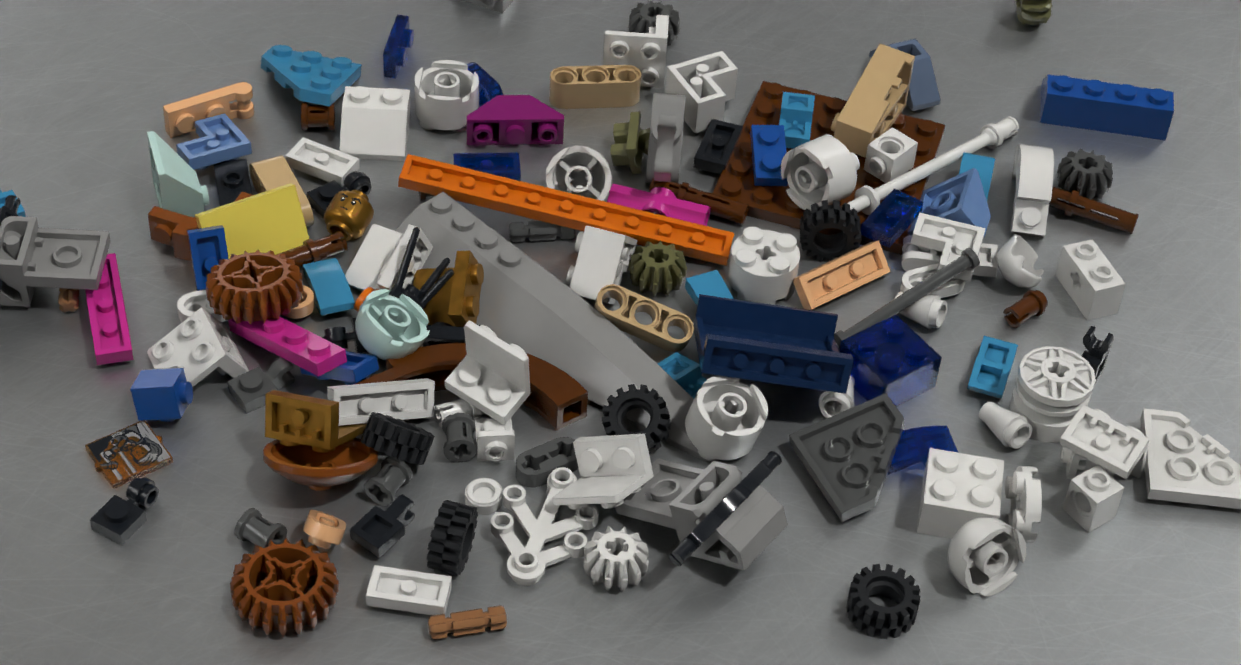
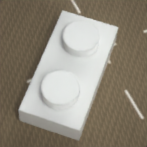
M304 137L285 155V159L291 168L327 182L335 180L341 187L344 186V180L348 174L354 171L357 172L360 169L359 158Z
M374 565L366 592V606L427 615L445 614L452 587V576Z

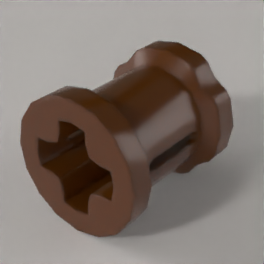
M302 101V131H307L309 127L329 128L330 131H335V102L328 107L308 105L307 102Z

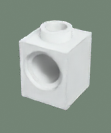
M892 127L868 144L864 170L885 183L907 173L914 167L918 142Z
M1096 465L1071 479L1063 510L1089 533L1115 518L1124 487L1100 465Z

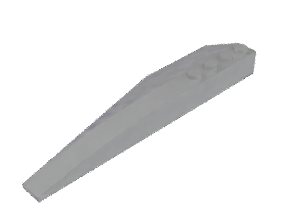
M441 192L417 206L395 230L404 234L409 224L422 229L433 246L422 269L437 268L445 258L450 259V263L446 268H454L457 251L470 250L476 260L482 264L484 270V280L481 285L479 300L480 309L476 324L489 327L498 338L509 345L511 343L516 344L526 353L545 360L566 372L588 391V405L595 402L601 406H608L607 399L610 395L616 398L618 396L617 389L622 387L624 392L629 391L628 385L634 384L636 389H640L642 384L646 385L650 392L652 389L656 390L659 397H663L670 415L671 430L667 429L669 436L666 442L698 459L709 462V460L699 455L698 449L690 441L685 429L686 415L694 399L638 345L587 301L445 192ZM632 409L624 416L637 423V429L641 431L650 423V414L644 409Z

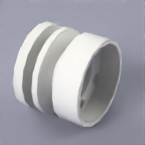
M1045 346L1033 349L1023 357L1019 366L1018 376L1015 381L1016 386L1012 393L1009 410L1028 418L1029 424L1032 426L1030 438L1041 442L1060 443L1061 436L1081 406L1085 405L1088 407L1096 382L1094 369L1078 353L1062 347Z

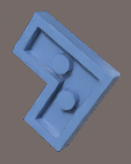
M225 113L194 121L196 134L200 138L176 144L177 154L193 170L206 169L216 163L237 160L242 156L252 154L251 142Z

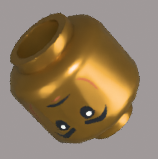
M359 190L339 191L335 194L324 213L327 231L331 235L341 231L344 235V238L341 239L342 241L358 239L364 234L371 222L374 210L369 203L368 197Z

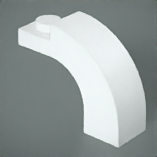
M1018 144L1015 148L1012 179H1016L1011 234L1041 238L1045 236L1054 175V154L1052 148Z

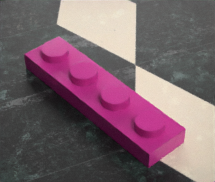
M111 253L107 254L98 290L85 289L97 365L134 360L116 254Z
M280 316L278 320L270 318L265 323L254 321L251 325L248 321L235 323L234 318L228 320L231 332L318 377L347 362L346 350Z

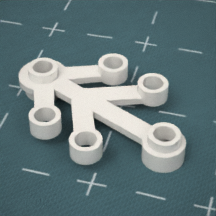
M559 467L549 474L547 478L548 496L538 519L535 518L526 504V491L522 486L509 485L504 489L503 505L513 512L529 537L525 548L513 532L514 519L509 513L498 512L491 517V533L501 540L510 557L507 560V571L513 581L519 585L530 586L537 583L544 575L545 568L549 565L570 557H582L587 537L577 531L582 529L590 530L598 524L599 511L592 504L576 509V515L554 523L561 505H554L552 497L577 480L576 476L568 468ZM512 496H517V497H519V498H517V499H512V498H510V497H512ZM588 515L591 518H584L582 516ZM498 524H506L507 526L501 527ZM565 536L563 545L542 551L545 543ZM578 543L580 546H572L570 544Z

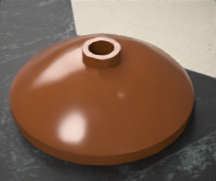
M359 438L335 447V450L332 452H316L312 450V446L303 444L286 446L280 444V440L277 439L264 447L263 460L271 470L297 484L309 486L312 490L325 491L331 489L332 486L348 483L367 473L376 465L378 451L361 443Z

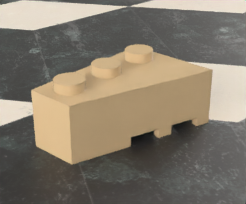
M881 43L878 45L841 113L835 115L831 125V131H834V138L842 142L849 152L866 158L868 144L888 131L906 107L915 59L914 55Z

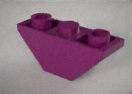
M497 95L467 115V145L563 144L564 115L531 95Z

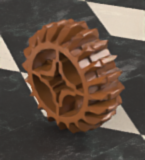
M258 249L254 253L244 251V254L241 255L231 254L230 259L219 260V265L212 266L211 273L207 274L206 295L210 307L214 309L215 314L222 315L224 320L234 318L235 323L248 321L251 325L254 321L265 323L270 318L278 320L280 314H290L291 308L298 307L299 300L302 299L303 280L299 266L295 265L294 259L286 258L285 254L275 255L271 250L267 253H261Z
M287 537L282 544H275L270 539L266 548L255 545L253 555L243 554L241 564L235 565L233 577H231L232 581L230 582L232 604L235 606V610H238L241 621H249L252 630L263 626V631H265L267 636L273 630H279L282 637L285 636L287 630H295L300 635L302 627L305 625L315 629L317 619L327 620L329 609H334L337 592L339 591L337 570L334 567V563H330L327 552L320 553L316 545L306 548L302 539L296 544H290Z

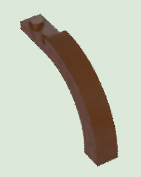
M466 343L419 347L414 353L403 358L386 359V371L372 375L370 378L356 384L429 378L435 381V391L447 390L445 388V380L467 355ZM526 353L529 357L531 394L523 404L542 416L556 431L587 417L588 391L563 370L545 360Z

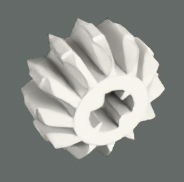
M608 526L605 534L595 531L591 541L586 542L583 567L585 574L591 575L593 585L605 583L604 586L607 592L612 586H618L623 592L627 584L638 586L641 576H645L648 570L649 563L647 560V543L641 542L639 532L628 535L625 526L620 531H614Z

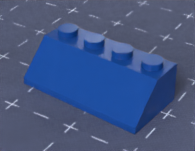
M1048 74L1042 81L1040 123L1166 141L1174 113V92L1159 88L1150 89L1135 87L1129 84L1121 85L1101 82L1099 80L1071 78L1065 75Z

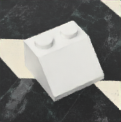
M345 86L341 114L340 151L359 159L405 161L411 120L410 90Z

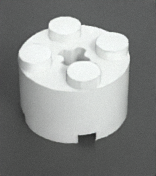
M438 60L432 62L431 68L423 71L422 67L417 71L414 79L415 114L419 119L420 126L426 130L438 129L465 132L467 115L479 108L478 74L475 71L473 74L468 70V65L455 60Z
M826 134L788 151L782 159L781 176L782 180L787 178L790 188L786 191L791 200L803 210L807 208L811 211V205L814 203L821 207L823 200H828V205H831L833 200L840 201L850 196L857 183V170L860 167V162L856 154L849 152L842 142L832 135Z
M754 226L744 229L743 234L735 240L731 249L728 275L730 289L733 287L738 292L737 297L743 301L775 305L776 300L785 298L786 301L791 298L795 292L793 279L798 275L800 261L797 239L788 233L781 234L771 230H761Z
M715 375L707 379L698 390L686 415L685 429L690 441L698 449V453L702 458L709 461L715 459L734 460L745 456L751 451L768 415L767 401L762 392L752 383L749 387L740 382L739 378Z

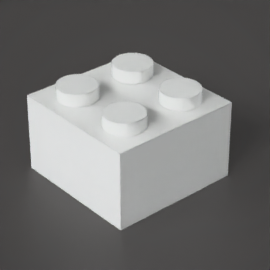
M930 448L923 476L917 533L952 539L964 524L975 518L999 519L1004 460Z

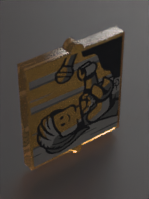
M145 420L85 445L87 453L95 463L96 472H101L113 489L173 463V457L163 445L162 436H156Z

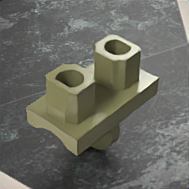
M640 111L631 112L629 122L614 124L613 137L615 144H611L610 149L613 166L630 165L632 174H642L644 153L648 155L650 128L644 130L640 128Z

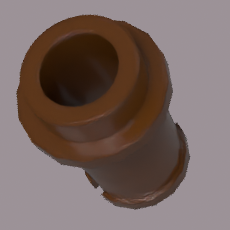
M1039 290L1025 292L1023 299L1004 310L1003 314H1006L1004 316L1006 322L1011 327L1017 328L1034 315H1042L1048 305L1047 298Z

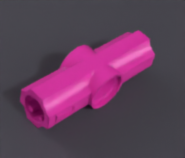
M612 184L607 200L609 203L704 226L708 224L711 208L706 205L677 199L671 190L664 187H656L647 192Z

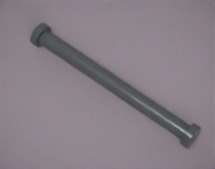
M966 248L961 252L962 256L846 331L839 330L834 334L837 345L842 351L846 352L852 348L851 344L868 332L967 268L974 269L980 264L977 254L971 248Z

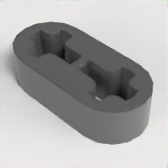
M570 437L556 438L521 453L516 459L515 477L517 481L523 486L535 488L547 484L549 474L556 468L565 467L572 472L576 471L578 464L573 446L575 439Z

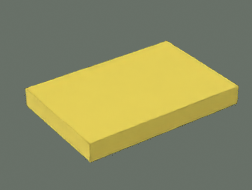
M292 183L195 214L199 229L219 225L224 227L229 259L231 254L241 255L244 254V251L254 253L258 249L261 253H267L271 250L276 255L301 246L305 240L309 239L296 187Z

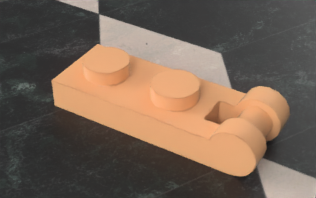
M240 82L163 105L167 134L170 138L193 132L195 131L194 121L224 113L230 120L235 118H251L254 115V105L250 101L253 97L252 86L249 83Z

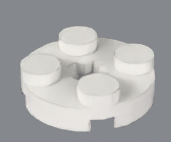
M1018 466L1013 476H1007L1005 481L1006 499H1011V514H1006L1005 523L1019 531L1026 543H1034L1038 533L1031 532L1032 523H1040L1041 481L1040 479H1032V475L1038 472L1036 467Z

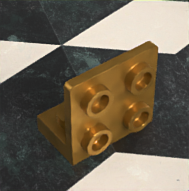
M277 390L265 393V437L278 439L282 445L297 446L303 444L312 446V450L316 452H332L335 450V447L345 442L354 441L355 437L364 433L367 423L339 426V402Z

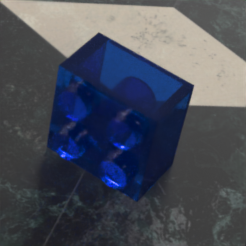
M897 315L891 316L842 340L839 353L852 354L853 364L850 375L855 380L854 389L867 401L887 393L897 407L936 386L942 357Z

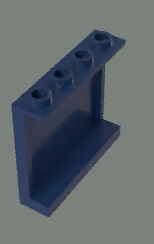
M699 294L693 326L701 373L846 394L853 357L852 354L839 353L834 338L838 314Z

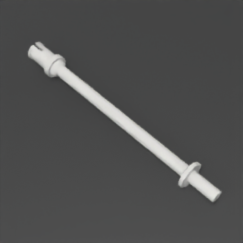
M1011 116L1005 117L995 124H986L980 129L979 136L876 189L867 185L857 189L855 199L847 204L850 205V210L855 208L857 213L862 211L864 214L871 215L879 210L881 200L962 159L963 152L972 154L985 146L989 149L999 147L1004 140L1018 134L1019 131L1016 129H1019V124Z

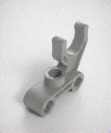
M653 93L645 183L651 184L653 177L654 181H672L676 183L679 181L686 95Z

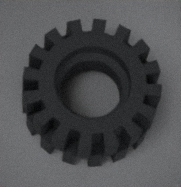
M823 200L821 207L814 203L811 205V211L806 208L803 216L800 218V243L802 250H807V256L810 258L816 254V261L822 262L824 257L829 262L833 258H838L859 248L861 243L860 216H857L855 208L850 210V205L844 203L841 207L839 200H833V205H828V200ZM827 228L841 230V232L834 235H825L819 231Z
M634 384L628 385L629 391L626 392L621 387L616 390L618 396L615 398L610 395L607 399L609 405L603 406L602 412L604 417H602V424L606 435L645 434L648 451L651 454L650 448L654 446L658 450L662 446L660 441L662 439L666 441L669 436L667 429L671 430L670 415L663 397H659L656 390L652 389L650 392L646 385L641 384L640 389H636ZM636 408L647 411L650 414V423L644 430L630 432L623 427V418L628 411Z
M372 412L360 441L378 452L385 453L387 456H393L398 460H405L412 464L424 465L435 436L425 429L416 427V425L406 423L401 419Z
M449 500L443 501L442 507L438 510V517L434 521V529L430 535L431 541L428 544L429 552L427 554L428 568L461 575L465 568V563L468 561V554L471 552L472 540L476 533L474 531L477 527V507Z
M873 564L872 572L866 566L861 569L860 574L856 573L850 585L846 610L849 612L848 618L851 623L857 621L856 628L859 631L866 627L868 628V636L874 637L876 631L880 632V639H887L889 632L892 633L894 638L900 637L901 630L907 633L911 625H914L921 598L919 595L920 588L919 585H914L915 579L911 575L904 578L905 570L899 568L897 573L892 571L893 565L886 564L885 570H881L880 564ZM879 595L886 596L894 600L898 605L883 607L875 604L869 598Z

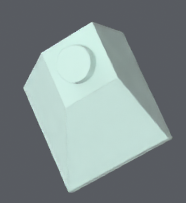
M154 131L147 132L152 178L159 207L190 217H195V214L204 212V206L210 205L207 186H200L197 173Z

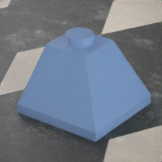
M973 168L924 190L909 234H913L920 212L986 228L985 237L991 214L979 172Z

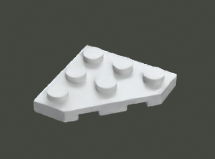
M1143 408L1140 417L1141 431L1144 436L1150 438L1145 461L1147 499L1241 509V466L1229 457L1230 451L1209 434L1202 436L1189 426L1190 420L1180 412Z

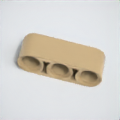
M632 65L557 67L550 73V104L559 109L634 106L639 102L641 71Z
M281 155L249 164L251 180L257 194L290 183L295 184L306 227L313 226L314 217L311 205L284 156Z
M606 285L598 292L594 308L619 330L671 352L681 351L688 345L694 332L692 320L687 315L619 285ZM614 298L620 304V308L614 311L608 310L602 304V300ZM646 312L651 316L652 323L648 325L640 324L635 319V314ZM678 326L683 330L685 337L674 339L669 335L667 328Z

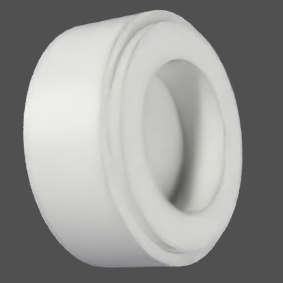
M478 478L467 485L465 489V504L477 507L479 515L493 514L502 506L503 489L497 481L490 478Z

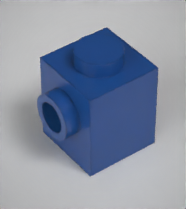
M184 368L141 370L130 388L138 421L160 420L162 422H170L181 419L188 405L193 400V387L186 380Z

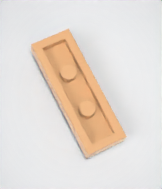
M878 240L863 245L795 277L793 283L803 309L812 310L891 271Z

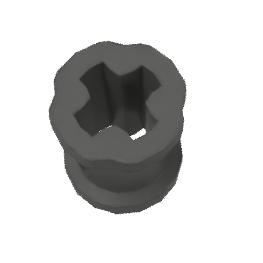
M466 413L448 415L442 422V430L445 432L447 440L443 447L444 456L453 462L471 460L477 453L476 442L472 438V433L475 430V422L472 416Z
M388 456L381 463V470L375 477H371L364 484V490L367 496L381 506H389L396 499L398 489L402 485L408 484L412 479V470L406 462L398 460L396 457Z
M250 508L238 520L234 534L241 541L248 540L255 545L266 548L270 539L275 544H282L287 536V528L280 523L273 524L262 517V514L257 509Z

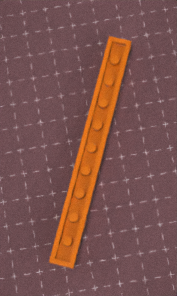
M410 154L407 155L399 176L398 187L435 196L445 192L456 201L584 231L587 225L636 239L637 244L645 246L647 241L652 244H658L661 240L662 244L666 246L674 244L675 249L683 251L684 256L727 266L734 237L733 232Z

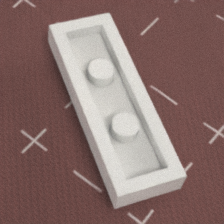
M426 378L327 387V400L339 402V426L367 423L372 412L401 420L434 417L435 381Z

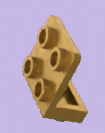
M470 250L457 251L455 267L446 268L438 280L449 269L454 271V275L428 302L423 310L428 316L429 323L427 325L444 322L455 327H464L469 320L475 324L477 322L480 309L481 285L484 280L483 266L476 260ZM436 268L417 270L413 286L420 290Z

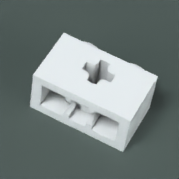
M1094 240L1064 245L1055 276L1087 321L1117 314L1126 283Z

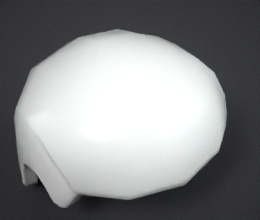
M1014 234L1002 246L997 255L998 268L1006 280L1017 287L1032 288L1042 281L1041 276L1044 270L1034 269L1035 261L1038 258L1037 253L1021 236Z

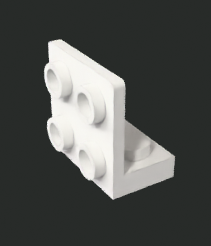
M656 15V27H649V33L605 31L603 65L635 66L641 71L640 87L664 88L669 15Z
M373 224L345 274L349 287L362 292L368 287H372L375 290H391L396 282L412 231L416 226L409 224L404 234ZM419 228L420 232L402 286L404 289L408 283L413 286L416 271L422 269L433 248L421 228Z
M202 307L147 351L154 369L184 368L186 380L192 384V387L215 369L224 376L228 373L233 378L249 371L226 326Z
M469 320L464 325L467 355L447 377L445 388L505 425L531 394L529 357L518 345L513 343L509 345L498 338L489 327L485 325L478 326Z
M1082 405L1061 436L1060 445L1127 480L1130 474L1137 478H1140L1142 475L1150 438L1144 436L1135 427L1124 426L1116 422L1102 410L1091 409Z
M645 434L579 437L573 441L580 478L553 496L554 505H568L569 509H581L590 504H601L602 508H613L623 504V499L630 494L639 492L641 486L654 477Z

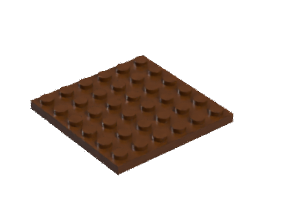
M763 81L743 124V131L726 169L722 171L712 194L749 204L747 214L749 217L800 229V218L805 210L797 206L789 197L786 191L790 188L789 184L787 186L754 185L750 137L751 125H779L783 92L815 95L810 141L826 134L834 137V131H831L833 119L837 113H841L847 101L812 93L808 90H799L778 83ZM900 113L890 129L893 127L918 142L914 167L911 169L913 170L936 158L946 125ZM786 148V152L792 150V148ZM856 154L860 162V167L857 170V183L852 194L839 201L840 206L854 200L856 190L865 185L876 189L885 184V182L864 170L866 158ZM929 176L881 200L880 208L877 212L871 215L864 214L862 211L858 212L857 216H860L861 223L860 245H866L879 240L882 250L902 255L903 239L909 236V231ZM827 228L819 232L825 235H834L841 232V230Z

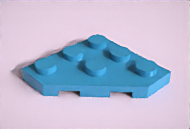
M275 45L261 56V68L265 72L273 71L274 79L285 89H294L293 96L299 101L330 107L345 92V86H351L361 76L362 64L352 63L349 58L335 57L333 59L322 57V54L316 51L298 52L293 51L291 47L286 45Z

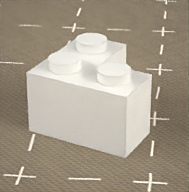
M723 51L667 67L665 94L686 95L684 120L694 133L707 130L712 119L723 121L725 101L735 98L738 68Z
M586 225L584 232L580 231L577 236L575 252L579 253L576 265H571L569 268L566 285L570 286V289L579 296L596 300L598 292L604 286L610 284L620 285L622 273H629V260H631V255L635 252L637 240L623 234ZM606 298L602 302L615 304V299Z

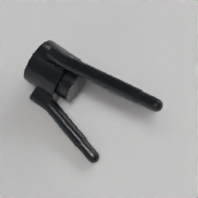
M415 227L409 239L396 282L389 294L397 298L404 294L424 310L428 302L454 275V271L449 269L438 280L450 263V259L445 258L420 290L409 283L405 289L402 288L420 229Z

